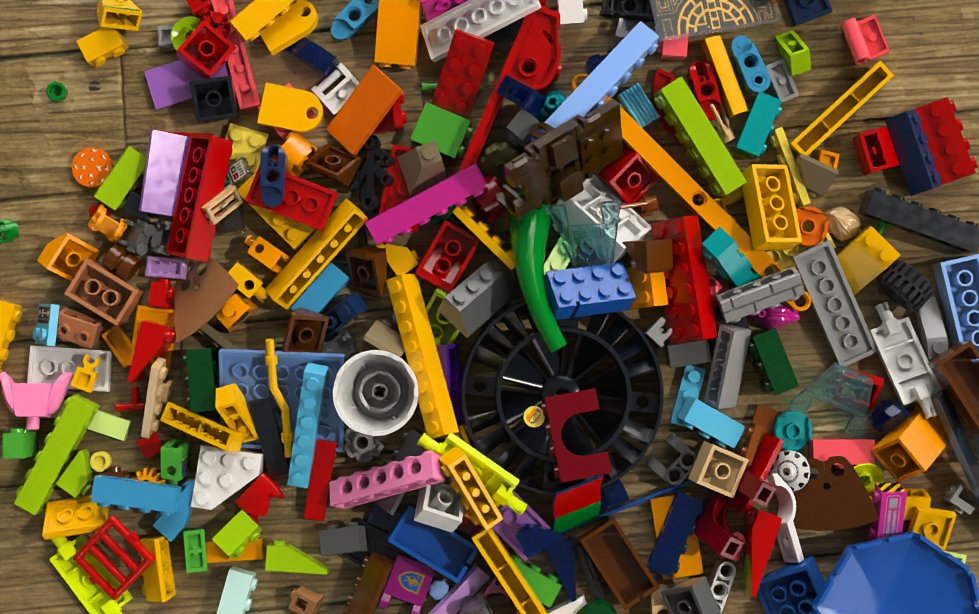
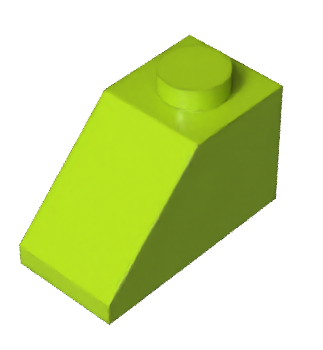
M794 30L774 36L781 59H785L792 76L811 70L810 49Z
M87 449L80 450L56 482L59 487L74 498L81 497L82 495L85 496L92 488L90 484L94 478L90 466V451Z

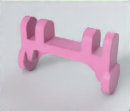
M495 575L490 585L484 591L483 596L486 597L487 594L490 595L491 593H502L510 598L506 590L502 589L500 582L498 585L495 584L497 581ZM515 606V614H520L519 610Z

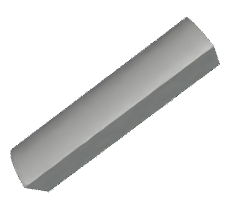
M735 325L719 326L704 399L705 403L717 409L736 407L752 330Z

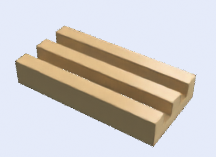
M230 185L201 208L203 211H206L205 216L210 219L208 221L209 224L215 225L240 206L243 201L236 186ZM234 198H236L235 201H233L230 205H228V203H229L230 201H232ZM221 208H224L221 212L214 216V214L217 211H219Z

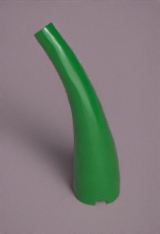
M542 203V209L530 211L519 221L510 213V240L516 273L525 303L539 334L549 352L552 353L566 346L567 343L554 318L546 293L544 259L553 208L551 203L548 205Z

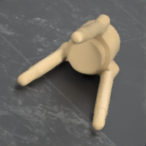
M720 97L721 113L725 125L715 106L711 104L710 108L720 126L715 131L723 144L734 139L735 136Z

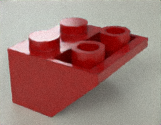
M887 127L863 132L852 138L864 176L900 166Z

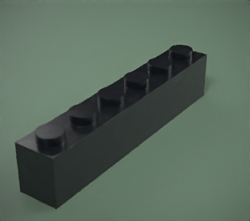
M880 188L865 191L858 214L966 253H977L979 248V227L977 223L959 221L960 217L951 214L945 216L941 214L942 211L939 209L923 208L922 203L916 201L909 203L904 201V197L895 194L892 196L887 195L886 191Z

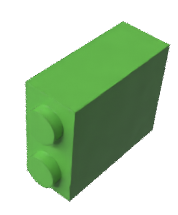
M426 102L410 140L419 146L436 141L440 155L456 161L457 157L461 158L465 146H463L465 138H470L473 128L471 127L470 120Z

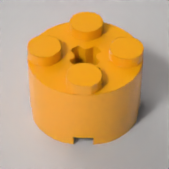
M292 131L286 137V142L280 147L287 154V173L299 177L308 168L304 165V161L315 154L318 149L299 133ZM274 155L273 162L278 160L277 155Z

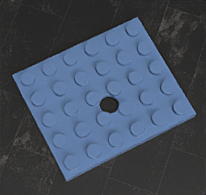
M220 349V387L236 383L244 395L248 407L249 402L252 400L270 397L281 434L283 432L282 416L275 411L277 402L269 389L268 366L265 365L266 350ZM275 351L278 358V364L276 365L278 388L291 409V431H293L294 435L303 375L308 362L329 366L318 438L337 441L336 452H344L345 423L336 411L333 401V387L336 375L345 363V354ZM220 415L221 425L229 428V426L226 424V422ZM259 439L242 443L241 448L262 449Z

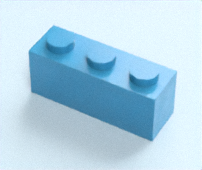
M330 262L306 288L307 290L295 300L291 309L295 311L302 307L321 314L351 279Z

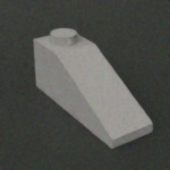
M930 297L919 311L916 312L919 342L927 359H935L949 349L947 334L936 297Z

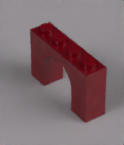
M596 389L544 398L545 402L541 403L543 415L548 416L549 423L545 424L547 436H552L553 445H549L551 457H556L557 466H553L555 478H560L562 483L612 473L608 452L578 456L566 449L561 438L562 427L569 417L579 413L599 410Z
M745 468L734 497L731 498L715 491L691 532L718 554L734 561L744 542L732 534L727 527L726 518L731 504L739 497L747 496L752 501L766 507L776 488Z

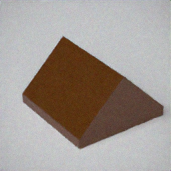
M327 144L305 160L304 165L315 173L349 187L361 162V157Z
M672 239L622 242L626 246L625 250L645 274L667 272L673 269Z
M302 307L292 312L281 351L320 353L329 317Z

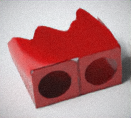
M264 472L235 503L256 524H259L257 515L266 516L270 506L269 498L277 497L284 499L280 489L285 490Z

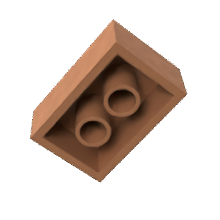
M85 259L64 294L116 326H124L143 296L144 291L123 280L95 261Z

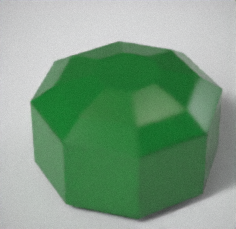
M54 81L47 86L46 94L50 100L60 103L67 98L68 90L64 84Z

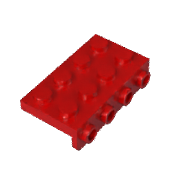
M948 97L916 108V112L921 118L922 130L928 138L927 145L934 156L936 171L941 176V185L976 173L975 169L978 168L975 158H970L968 150L971 149L967 138L963 139L961 131L964 130L961 120H956L954 112L957 110L954 101H949Z

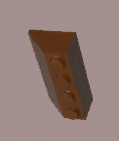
M372 552L370 557H365L362 568H365L362 576H357L354 583L357 589L355 594H350L346 605L349 606L347 613L343 612L342 614H374L395 560Z

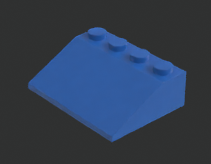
M814 556L804 558L800 563L792 562L763 575L757 594L766 614H813L811 605L825 581Z

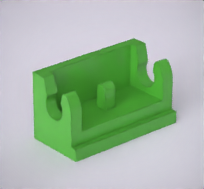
M184 529L186 572L208 571L204 529Z

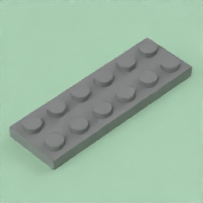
M827 240L792 256L791 259L800 274L805 291L811 298V305L838 367H846L878 352L831 241Z

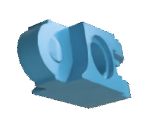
M352 0L331 24V34L337 41H347L353 34H357L378 14L379 0H372L371 4H366L367 0ZM352 14L360 15L357 21L350 20Z
M742 35L735 37L731 42L730 51L744 89L751 94H757L759 91L764 92L769 87L771 78L760 54L750 39ZM744 60H750L753 67H746ZM755 78L759 79L760 84L755 82Z

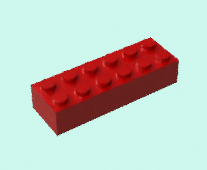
M191 134L166 254L208 262L211 254L212 239L216 229L215 225L209 224L208 221L210 219L206 218V211H203L201 207L224 190L229 159L233 152V141L212 135Z
M683 216L651 224L653 239H672L673 269L664 272L668 305H664L668 329L672 328V333L669 336L670 344L718 337L705 256L701 252L703 249L701 248L702 237L698 216Z

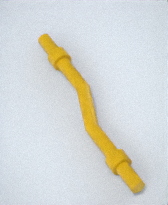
M266 339L267 355L265 356V365L268 366L269 389L281 409L283 427L281 440L284 443L285 457L289 458L292 455V442L294 441V433L291 431L290 410L278 388L276 371L278 358L275 354L274 339Z

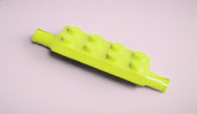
M451 432L443 443L436 442L426 433L421 436L417 445H420L427 451H434L437 455L443 456L455 446L464 452L497 507L500 504L506 505L518 513V515L525 511L528 504L515 497L512 492L518 485L519 479Z
M81 534L73 541H68L66 537L51 539L58 549L57 553L49 560L90 614H123L121 607L133 599L128 590L117 600H112L97 583L93 584L89 580L90 576L73 559L74 555L89 540L86 534ZM88 552L84 556L85 560L116 590L120 583Z

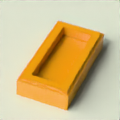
M115 325L101 336L122 367L127 368L129 366L132 341L121 326Z

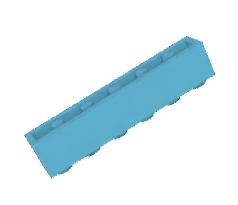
M308 362L304 370L287 485L308 488L329 366Z

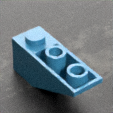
M195 478L193 480L188 479L182 486L184 490L181 492L177 512L172 513L171 516L159 515L158 513L154 518L156 522L153 524V527L170 542L174 541L190 523L193 510L191 502Z

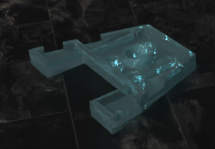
M620 200L600 203L603 223L569 225L565 204L545 207L547 214H550L554 221L555 231H559L563 239L562 245L573 266L610 265L614 262L621 206Z
M834 363L789 403V408L806 415L813 401L817 398L852 413L853 415L845 426V432L862 439L873 379Z

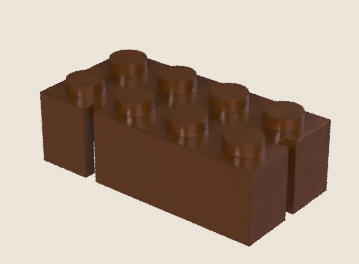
M961 341L927 364L942 387L946 389L949 398L971 432L979 434V360L972 362L970 360L979 359V352L972 341Z
M613 515L578 537L624 610L641 601L636 594L640 591L645 598L660 588Z

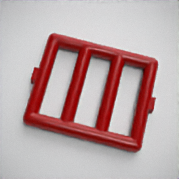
M110 516L80 548L73 559L90 576L89 580L93 584L97 583L112 600H117L154 562L155 557L138 540L139 536L134 531L131 533L115 516ZM112 526L144 558L139 565L107 533ZM100 539L130 568L132 573L128 577L95 546ZM88 552L120 583L116 590L85 560L84 556Z

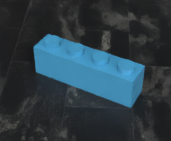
M97 475L94 476L91 502H97V506L110 507V504L118 505V509L130 510L131 507H134L143 513H151V510L159 511V515L171 516L172 513L177 512L179 509L182 486Z

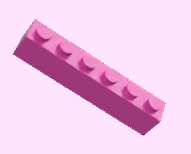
M475 163L371 218L365 224L375 243L379 244L382 242L386 245L395 240L393 236L401 233L403 236L412 231L411 227L418 223L419 226H422L431 221L429 217L437 214L438 217L448 212L447 208L453 204L455 207H458L467 202L465 198L471 195L475 198L483 194L487 183Z

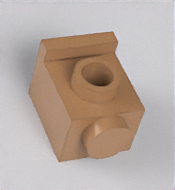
M301 585L298 589L292 591L289 597L291 603L288 609L298 614H316L324 594H318Z

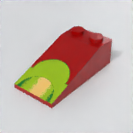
M752 506L748 515L744 514L743 521H745L744 538L746 540L743 558V590L755 598L783 518Z

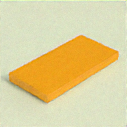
M685 492L650 499L662 579L667 580L704 574L698 537L691 532L696 524L691 493Z

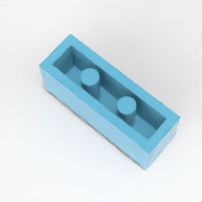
M691 396L687 397L677 416L683 420L682 425L691 430L694 427L699 429L698 434L707 439L710 437L715 438V443L725 449L727 445L735 448L746 428Z

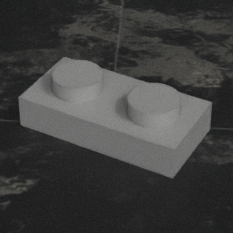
M784 58L766 65L771 78L770 84L776 98L782 100L781 104L799 96Z

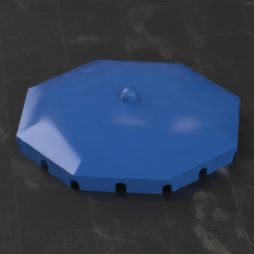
M910 531L848 545L811 607L813 614H979V590L975 574L971 572L969 566L951 554L942 551V548L921 534Z

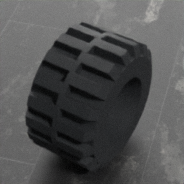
M897 259L877 278L880 288L890 299L912 312H918L934 294L931 283L923 274L908 263Z

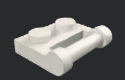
M342 63L336 66L337 69L318 86L315 85L311 88L334 116L337 115L359 84L358 80ZM343 74L346 78L325 96L322 92Z

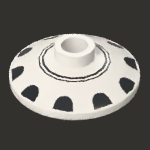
M788 450L777 455L770 469V475L777 473L792 491H797L807 484L810 477V467L803 455L796 451ZM785 468L790 470L789 475L785 474Z

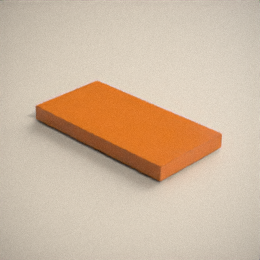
M372 65L326 130L352 155H357L403 90L377 66Z

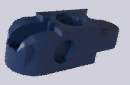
M278 145L265 147L260 155L262 201L269 208L279 207L282 201H284L288 158L284 149ZM277 155L278 160L275 162L271 161V157ZM272 173L279 175L278 180L275 182L268 181Z

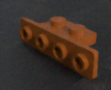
M758 404L751 425L747 427L745 432L746 440L738 453L739 456L749 459L746 466L747 469L751 466L765 434H770L777 414V410Z

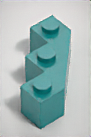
M719 227L701 246L703 249L701 251L708 260L713 259L716 262V273L722 279L727 278L730 281V290L761 279L759 274L751 269L752 264L747 257L737 249L739 247L737 243Z

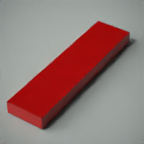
M766 433L748 469L765 481L784 441ZM741 496L731 504V507L748 515L754 501L747 496Z
M317 438L304 512L305 519L324 522L337 441Z

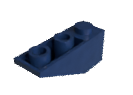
M358 292L346 297L324 314L329 317L324 341L369 309Z

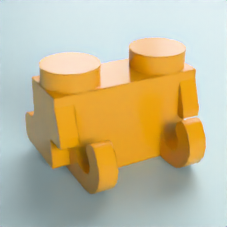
M100 204L91 217L88 227L93 231H101L106 234L108 240L116 242L128 226L126 221L128 219L121 218L118 223L105 215L107 209L104 207L105 205Z

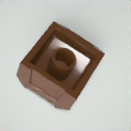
M363 245L346 251L352 290L366 296L382 299L387 278L386 248Z

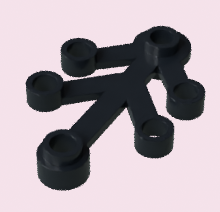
M371 134L357 155L361 157L360 164L367 157L366 164L356 177L352 179L350 186H345L348 191L356 192L367 176L366 197L363 199V207L370 212L378 211L381 205V200L375 196V174L380 178L381 183L387 187L392 186L395 181L391 174L386 173L375 162L376 154L380 158L382 165L391 167L394 164V157L381 149L380 139Z

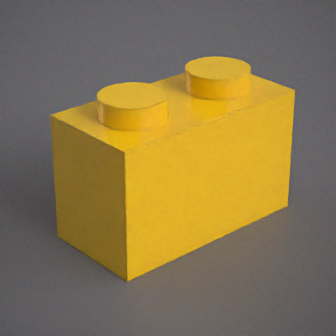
M102 27L76 41L87 63L93 67L102 66L109 58L119 57L125 53V50L129 49L120 30L117 28Z

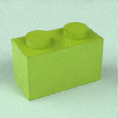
M241 510L212 540L231 559H234L235 557H240L245 552V547L250 542L253 543L260 537L262 529Z

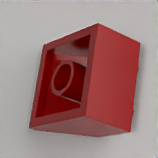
M203 20L177 49L176 57L200 77L209 79L214 78L221 70L236 46Z
M626 146L623 147V155L606 165L598 174L604 184L626 204L636 203L658 180V177L639 153Z

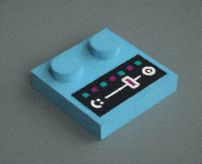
M39 303L37 327L33 330L35 344L55 346L60 305Z

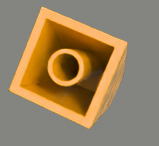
M379 0L374 62H379V66L391 67V64H399L401 69H411V66L416 65L422 15L420 0Z
M918 404L871 451L894 480L900 482L925 472L950 441L939 416L925 419L921 406Z

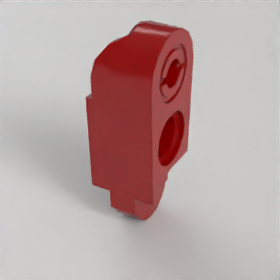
M696 61L689 67L687 78L692 94L708 120L712 121L716 118L710 105L713 104L718 114L721 111L716 74L710 62ZM697 71H702L703 76L699 77ZM701 88H707L710 91V95L704 96L701 93Z

